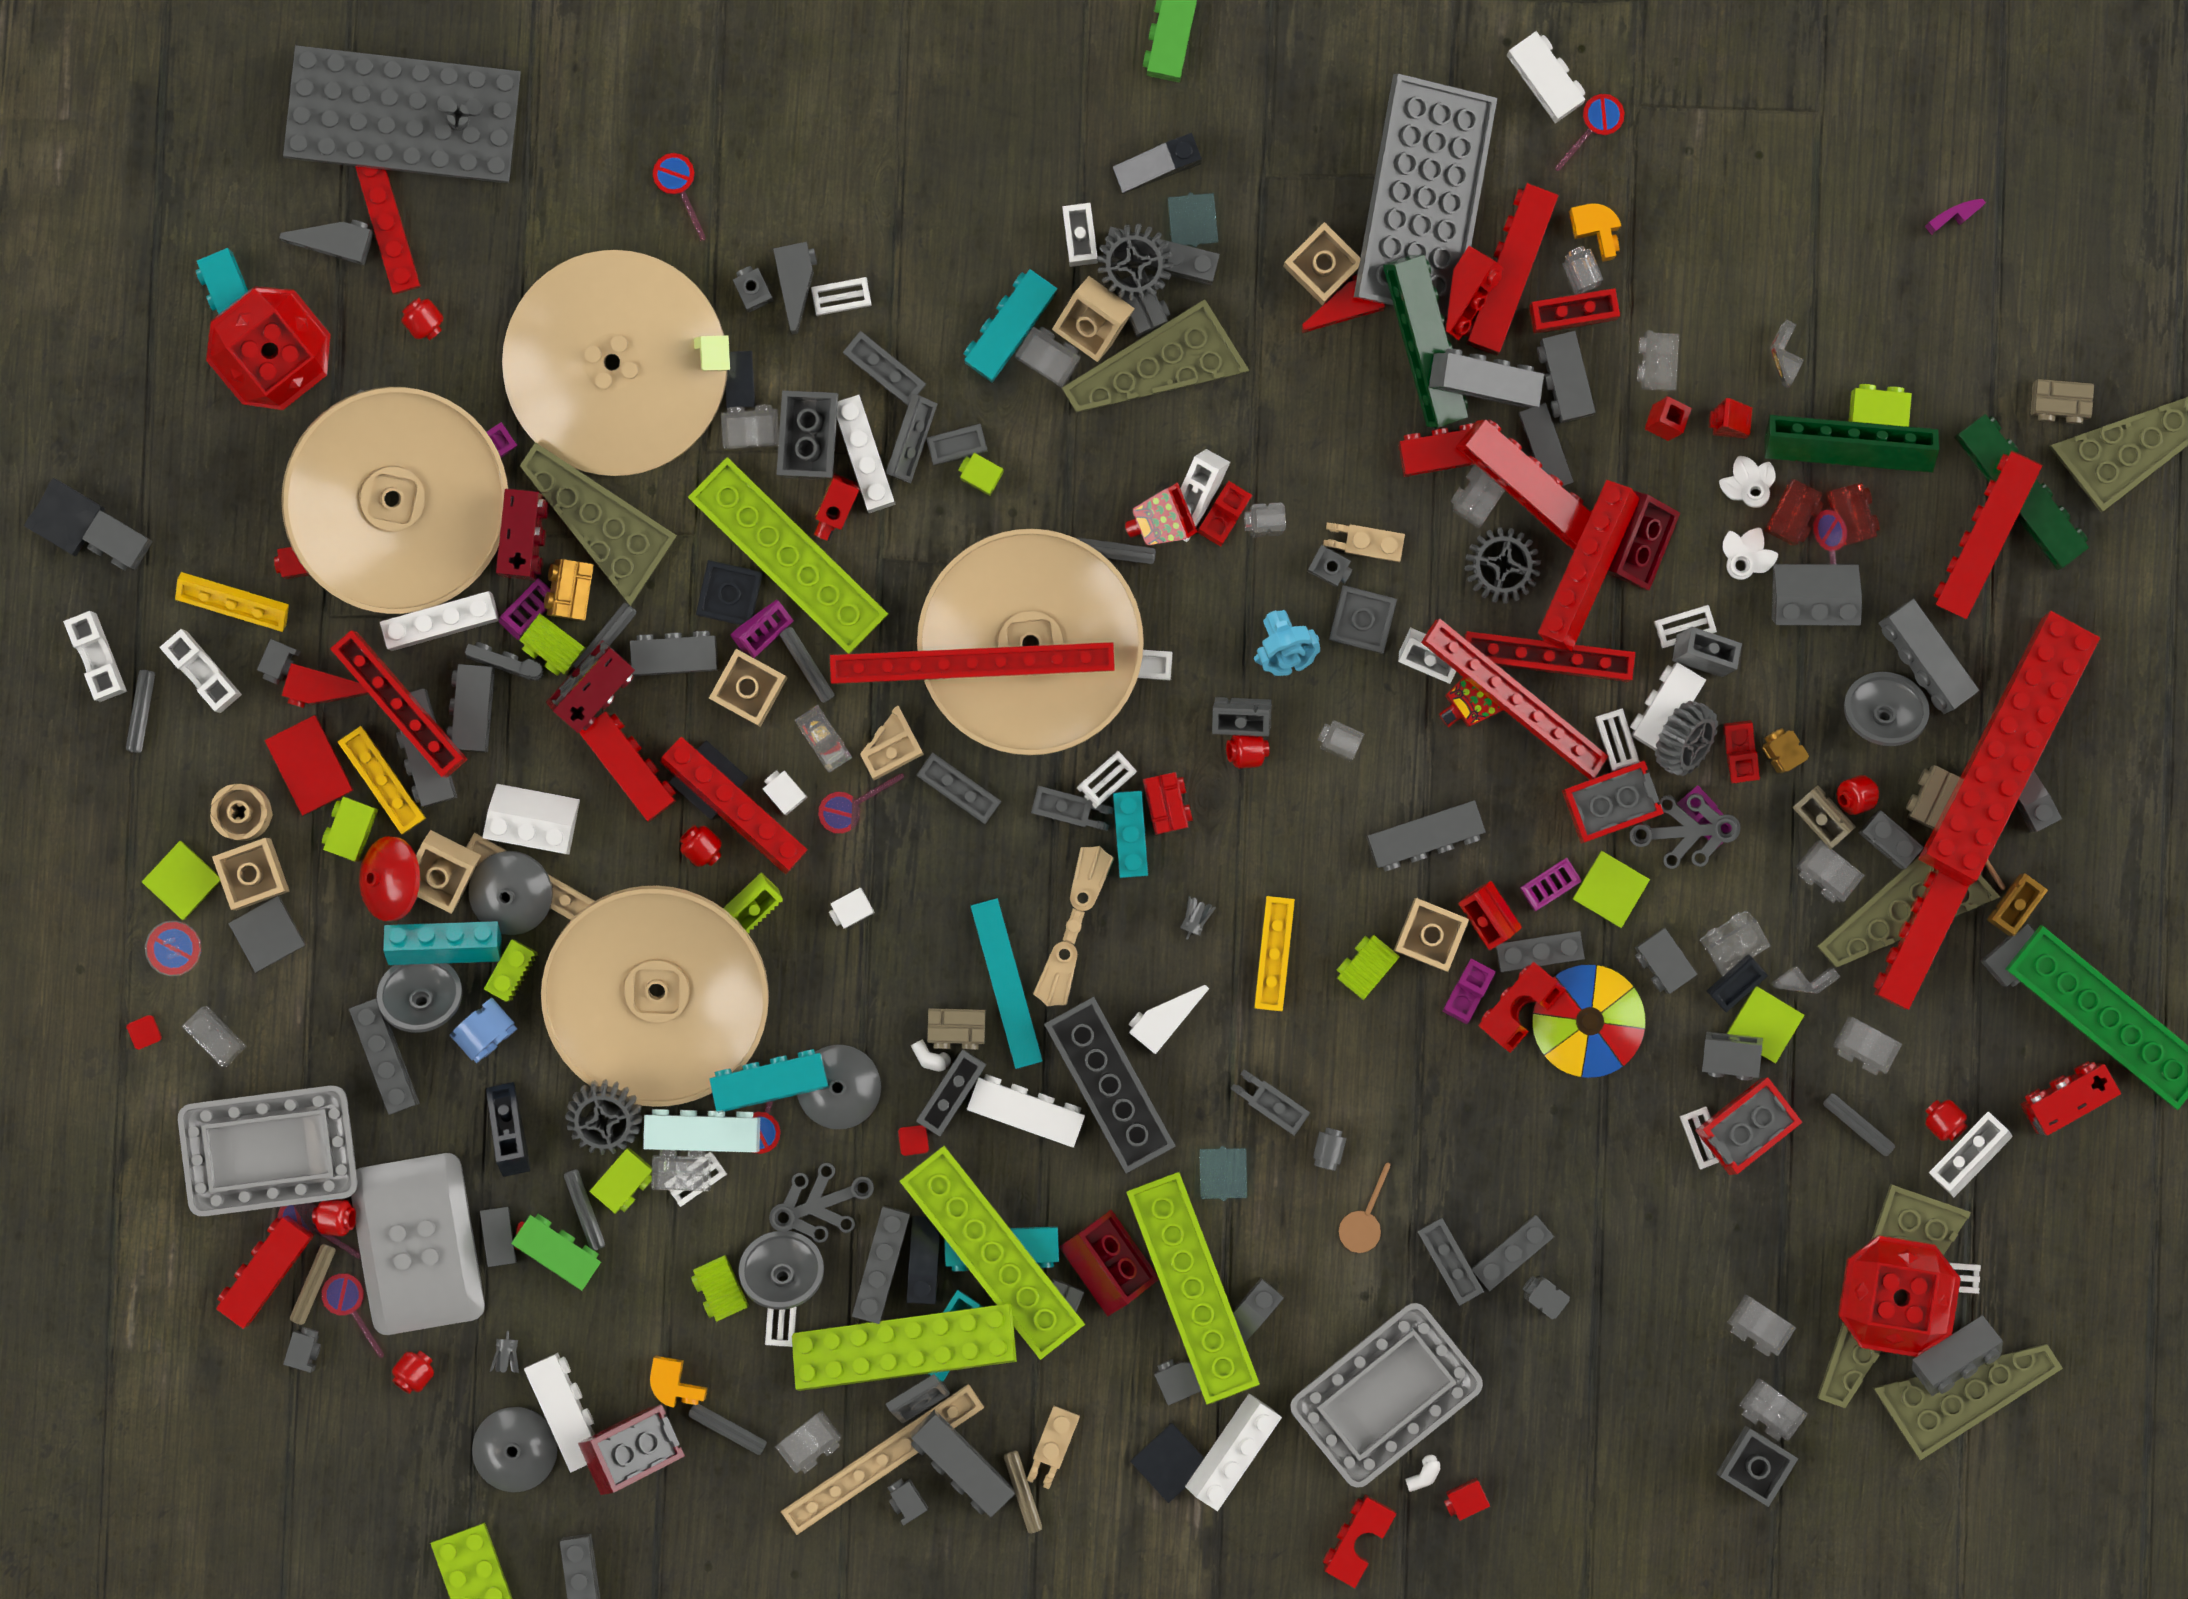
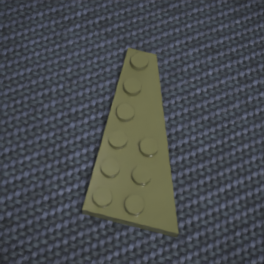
M1204 299L1062 387V390L1076 413L1247 373L1249 369Z
M2188 397L2055 443L2049 447L2098 510L2103 512L2188 446Z
M535 442L520 467L628 604L632 606L677 535Z
M1921 854L1817 945V948L1834 967L1844 965L1901 940V937L1898 936L1899 931L1905 921L1910 922L1914 914L1910 910L1916 897H1922L1926 889L1923 886L1924 880L1930 870L1935 871V868L1918 860ZM1980 875L1978 880L1969 886L1955 916L1998 899L2000 896Z
M2043 1344L2003 1354L1991 1364L1984 1363L1978 1367L1974 1375L1967 1379L1962 1377L1954 1382V1386L1943 1394L1939 1392L1931 1396L1917 1377L1873 1387L1917 1458L1922 1460L2063 1368L2049 1346Z

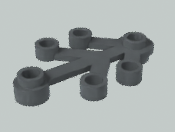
M1699 793L1691 794L1688 797L1687 805L1690 810L1699 811L1711 824H1699L1676 805L1674 797L1665 795L1659 802L1663 812L1669 813L1683 826L1650 828L1645 823H1638L1630 831V840L1635 846L1644 847L1653 839L1684 837L1674 850L1668 851L1664 855V865L1667 868L1674 869L1679 866L1681 858L1700 836L1712 835L1702 849H1696L1692 854L1693 864L1702 867L1708 863L1709 856L1722 842H1732L1739 836L1741 827L1738 819L1733 815H1719L1704 802V797ZM1694 797L1699 798L1701 805L1698 807L1692 806L1690 803L1691 799ZM1666 799L1671 800L1673 806L1670 809H1666L1662 806V802ZM1728 823L1731 825L1732 830L1725 833L1721 830V825ZM1639 829H1643L1646 831L1647 836L1640 839L1637 837L1636 832ZM1703 853L1706 859L1704 862H1698L1695 859V855ZM1669 855L1676 856L1677 863L1669 864L1667 857Z
M826 1162L818 1168L819 1175L807 1202L795 1207L801 1190L809 1184V1178L805 1173H796L792 1177V1186L784 1204H778L771 1210L769 1215L770 1223L777 1231L787 1232L793 1228L811 1236L815 1242L822 1243L829 1236L828 1229L822 1225L815 1227L799 1218L811 1214L838 1226L840 1231L844 1233L851 1232L855 1227V1221L851 1216H841L826 1208L853 1197L867 1199L874 1192V1184L870 1178L861 1176L853 1181L852 1186L821 1197L829 1179L835 1175V1167L831 1163ZM824 1166H829L832 1169V1174L828 1177L824 1176L821 1172ZM797 1176L805 1178L804 1186L796 1185L795 1178ZM865 1182L868 1185L866 1193L859 1192V1183ZM781 1212L789 1215L788 1222L782 1223L779 1221L778 1216ZM843 1219H849L852 1222L850 1229L842 1228L841 1222ZM817 1229H823L825 1231V1237L823 1239H817L815 1237V1231Z

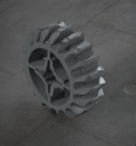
M1126 224L1124 226V235L1119 228H1116L1114 234L1117 239L1115 240L1112 236L1108 235L1105 240L1111 246L1101 245L1099 248L1107 255L1097 257L1098 262L1106 263L1105 266L1098 268L1099 273H1108L1102 279V282L1107 283L1112 280L1113 284L1110 286L1109 291L1113 292L1118 286L1121 288L1118 295L1120 298H1123L1126 291H1129V300L1131 301L1135 299L1136 292H1139L1141 300H1145V290H1148L1152 296H1155L1157 292L1154 285L1163 289L1165 284L1160 278L1169 280L1171 274L1164 271V268L1171 269L1174 266V263L1165 261V259L1173 256V252H1163L1162 250L1169 245V242L1164 241L1161 244L1157 242L1162 236L1160 232L1154 238L1149 236L1152 232V227L1150 226L1147 227L1145 233H1141V224H1136L1135 232H1132L1131 226ZM1135 240L1146 242L1154 249L1155 253H1142L1138 249ZM1126 241L1127 257L1118 262H1113V254L1116 247ZM1132 254L1138 256L1137 259L1140 257L1141 260H1144L1138 266V271L1133 266L1131 267L1129 264H1126L1132 259ZM1158 262L1156 275L1145 283L1143 278L1144 267ZM1115 271L1130 272L1136 284L1123 281Z
M1502 527L1497 528V537H1494L1493 532L1488 530L1486 531L1487 541L1479 535L1476 539L1481 546L1478 547L1471 544L1469 547L1476 554H1467L1465 557L1466 560L1473 562V565L1464 567L1465 571H1474V575L1469 576L1467 581H1478L1473 590L1476 592L1483 587L1485 589L1481 595L1483 599L1488 596L1489 592L1493 593V603H1496L1499 595H1502L1503 603L1507 604L1509 594L1512 595L1514 601H1518L1520 599L1518 590L1526 596L1529 591L1525 584L1531 587L1536 585V582L1530 576H1540V571L1532 569V566L1540 565L1541 560H1532L1531 558L1539 553L1538 549H1533L1529 552L1527 548L1533 541L1529 539L1525 544L1520 542L1524 537L1522 532L1517 535L1516 539L1513 538V528H1509L1507 536H1503ZM1496 543H1503V548L1498 557L1482 556L1487 547ZM1512 546L1516 547L1523 555L1525 566H1521V564L1512 560ZM1505 556L1506 565H1509L1511 569L1504 570L1505 573L1501 574L1500 577V567L1494 563L1496 561L1500 562L1501 558ZM1480 565H1484L1494 572V586L1485 580L1481 573ZM1506 575H1524L1517 585L1510 588H1502Z
M1688 701L1687 703H1682L1679 709L1676 708L1673 715L1668 717L1667 723L1663 725V730L1658 735L1660 738L1656 743L1657 750L1655 751L1656 762L1665 768V771L1684 776L1687 773L1693 772L1694 768H1698L1700 762L1705 760L1707 752L1710 751L1711 745L1715 742L1714 736L1717 734L1716 727L1718 726V721L1716 720L1717 715L1713 713V710L1702 703Z
M607 1079L603 1080L602 1086H599L594 1080L591 1083V1089L584 1084L581 1087V1093L575 1092L572 1098L574 1101H569L567 1108L570 1111L566 1112L565 1118L570 1121L567 1124V1130L574 1131L571 1136L572 1140L581 1138L580 1148L588 1144L590 1145V1153H593L595 1148H599L600 1154L604 1155L606 1149L609 1148L610 1152L615 1154L617 1146L624 1150L627 1148V1142L633 1143L636 1137L634 1134H639L641 1127L638 1124L642 1122L643 1117L638 1114L641 1111V1106L634 1104L637 1099L636 1095L627 1097L628 1087L620 1091L618 1089V1081L613 1084V1087L608 1086ZM607 1100L615 1103L616 1106L610 1105ZM594 1101V1111L582 1117V1109L588 1103ZM600 1112L601 1115H605V1118L609 1117L608 1122L603 1120V1117L599 1118ZM626 1118V1126L614 1134V1124L619 1123L620 1119ZM591 1129L598 1130L601 1134H598L592 1131Z

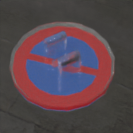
M177 920L165 921L155 926L148 934L145 943V955L150 966L158 973L167 976H181L191 971L198 963L201 954V940L196 931L188 924Z

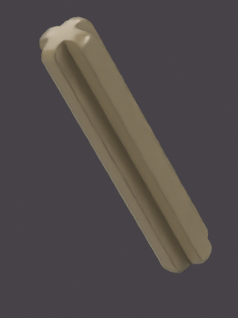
M322 1244L319 1248L290 1316V1320L296 1324H304L336 1252L332 1246Z
M1018 1451L1008 1452L1004 1454V1460L1028 1533L1038 1532L1042 1530V1524Z

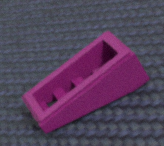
M539 578L498 620L517 640H520L539 614L543 615L548 610L544 608V603L533 594L537 590L545 598L546 593L551 591ZM526 600L532 601L539 609L535 611ZM521 607L531 617L527 619L517 609ZM510 617L516 618L523 626L520 628Z
M775 600L739 626L730 636L743 653L755 658L794 620L782 604ZM776 613L781 621L776 623L771 615ZM765 621L771 626L769 630L763 624ZM757 629H758V630L761 632V634H762V635H760L759 637H758V635L755 633V630H757ZM748 637H750V639L752 640L751 643L748 642Z
M1565 858L1519 887L1533 911H1537L1582 882L1568 858ZM1564 867L1572 880L1571 882L1567 883L1559 871L1560 868ZM1554 873L1562 885L1560 889H1557L1550 878L1551 874ZM1545 879L1553 893L1548 895L1540 881ZM1534 885H1536L1544 898L1541 901L1538 900L1531 889Z

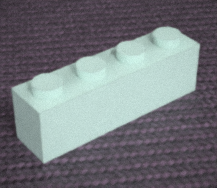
M652 1109V1114L644 1115L643 1149L759 1152L760 1117H753V1112L737 1111L736 1117H726L725 1112L718 1113L716 1111H708V1116H697V1110H680V1115H669L668 1109Z

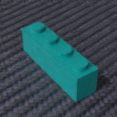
M1029 269L1027 274L1021 272L1012 285L1016 288L1010 297L1005 295L996 307L999 313L993 320L991 318L987 319L980 329V332L983 333L977 343L972 341L963 353L967 356L964 360L965 364L992 383L1058 292L1055 286L1031 269Z
M498 921L384 925L383 951L388 965L498 962L501 959L502 935Z
M814 1049L799 1052L798 1058L787 1060V1056L770 1059L771 1064L760 1066L759 1062L743 1065V1071L732 1073L731 1068L714 1072L715 1077L709 1078L716 1112H726L829 1088L821 1053L815 1054Z
M1058 1226L1010 1228L1041 1268L1054 1267V1262H1059ZM945 1240L946 1266H952V1271H969Z

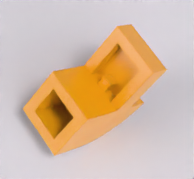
M1586 204L1572 207L1569 215L1574 238L1578 239L1597 235L1602 262L1613 260L1616 257V252L1619 251L1617 235H1612L1611 231L1619 230L1621 227L1617 215L1610 208L1601 204Z
M655 1356L651 1369L650 1384L654 1395L660 1402L674 1408L677 1397H682L681 1402L698 1405L699 1401L706 1399L707 1387L680 1383L684 1360Z

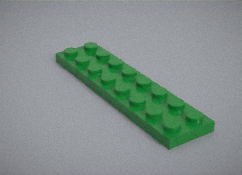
M2040 925L2005 970L2164 1101L2178 1110L2188 1098V1045L2054 934Z

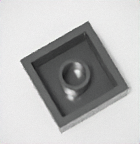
M1745 1425L1716 1474L1769 1507L1798 1458Z

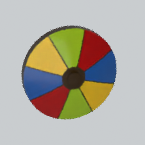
M1598 965L1574 966L1553 976L1566 989L1548 1010L1535 1002L1532 1011L1533 1035L1543 1056L1559 1070L1578 1077H1600L1623 1067L1637 1052L1645 1031L1644 1007L1633 985L1619 973Z

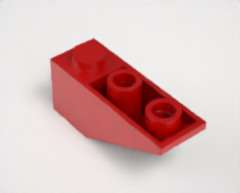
M1471 246L1467 247L1453 269L1446 332L1457 340H1460L1462 335L1468 332L1472 319L1484 307L1488 294L1500 282L1502 272L1504 271V268L1496 261Z
M1725 398L1714 408V411L1710 412L1709 428H1713V435L1748 438L1751 429L1752 407L1731 398Z

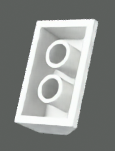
M496 784L487 812L483 838L570 855L580 799Z

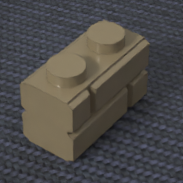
M2037 379L2033 382L2030 414L2038 416V421L2055 422V417L2066 418V423L2083 424V420H2087L2092 416L2094 384Z
M1935 765L1931 766L1929 770L1924 769L1918 780V784L1922 786L1918 794H1912L1907 803L1906 809L1909 810L1907 817L1930 829H1934L1960 777Z
M1817 785L1793 809L1820 839L1832 849L1856 826L1829 797H1825L1826 793Z
M929 1008L928 1043H934L933 1048L950 1049L951 1043H962V1049H979V1044H985L986 1010Z

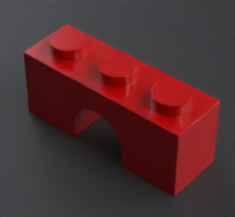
M1533 962L1520 972L1516 983L1502 993L1497 1005L1483 1015L1482 1022L1478 1026L1511 1053L1529 1032L1519 1021L1521 1008L1527 1003L1537 1002L1548 1010L1566 988L1538 964Z
M1366 1494L1363 1499L1358 1498L1350 1511L1353 1514L1349 1524L1343 1523L1336 1538L1340 1539L1335 1549L1330 1547L1322 1561L1326 1564L1324 1567L1325 1572L1353 1588L1357 1586L1369 1564L1366 1559L1355 1552L1354 1544L1356 1539L1364 1533H1373L1383 1539L1396 1516V1512Z

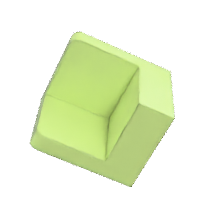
M700 336L694 338V349H700L701 369L703 371L730 370L728 336Z

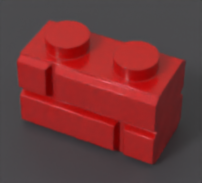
M1176 772L1143 779L1155 835L1188 828V822L1193 820L1189 804L1183 805L1181 794L1186 793L1183 777L1177 778Z
M1492 881L1475 889L1458 903L1488 950L1507 941L1522 928Z

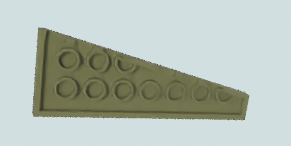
M1890 1184L1872 1239L1880 1235L1934 1244L1944 1255L1958 1236V1232L1965 1221L1969 1219L1971 1212ZM1901 1289L1895 1292L1894 1302L1897 1305L1903 1304L1907 1299V1294L1905 1290ZM1842 1323L1817 1398L1846 1408L1863 1382V1378L1880 1356L1881 1351L1859 1347L1844 1323Z

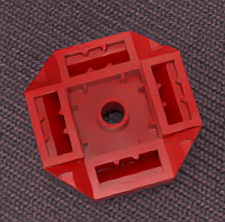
M254 286L210 321L206 361L242 404L284 410L327 376L330 332L294 289ZM266 343H274L277 346V351L271 356H266L261 352L262 346Z
M1877 1235L1847 1259L1838 1316L1859 1347L1917 1357L1952 1335L1961 1278L1936 1245ZM1903 1289L1907 1294V1299L1903 1304L1897 1305L1894 1302V1294L1896 1291Z

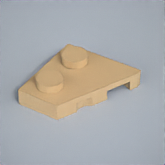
M899 706L892 710L891 716L883 726H880L873 740L860 753L873 780L924 755Z

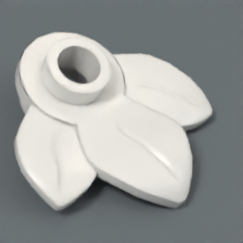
M1738 456L1733 466L1734 476L1719 480L1720 487L1731 500H1743L1746 505L1753 508L1761 507L1768 502L1770 497L1769 488L1775 481L1774 467L1770 462H1765L1758 467L1750 458ZM1758 489L1761 491V494L1759 496H1752L1750 492Z
M1761 528L1749 530L1741 538L1733 531H1729L1725 536L1723 551L1728 558L1726 567L1728 573L1733 578L1743 580L1750 577L1752 573H1764L1775 564L1778 553L1763 549L1764 536ZM1737 561L1745 563L1743 571L1736 569L1735 564Z

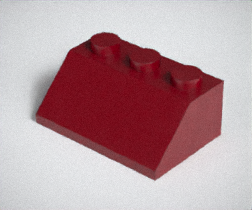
M1634 491L1640 500L1607 575L1650 591L1680 512L1648 494Z
M1112 1210L1099 1217L1059 1246L1107 1317L1129 1304L1159 1280L1158 1275Z

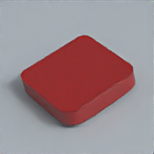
M147 1015L127 1024V1030L133 1045L138 1050L157 1043L162 1039L152 1015Z
M918 1125L903 1127L898 1130L902 1155L922 1154L929 1151L926 1127Z

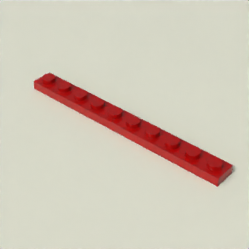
M1114 642L830 655L831 684L1115 671Z

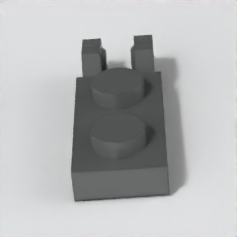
M476 642L475 646L467 645L465 654L469 660L528 680L536 681L542 679L543 668L540 666V663L538 664L534 660L528 659L520 662L517 655L503 651L502 655L491 652L492 647L480 642Z
M1038 786L1031 813L1082 827L1089 826L1108 831L1109 825L1106 822L1088 819L1090 808L1104 814H1112L1114 808L1100 804L1095 809L1090 799L1087 800L1080 796Z
M1243 1070L1240 1075L1259 1088L1253 1096L1248 1094L1239 1085L1233 1084L1231 1090L1246 1099L1253 1108L1295 1136L1310 1112L1263 1080L1262 1082L1246 1070Z

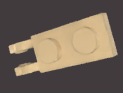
M1327 523V530L1336 533H1347V541L1342 543L1328 539L1324 540L1323 546L1345 551L1344 553L1393 562L1401 561L1405 534L1356 525L1346 526Z
M1055 1405L1053 1406L1033 1456L1035 1460L1027 1481L1033 1483V1480L1037 1477L1039 1465L1042 1462L1051 1466L1043 1482L1044 1488H1050L1056 1470L1061 1466L1080 1415Z

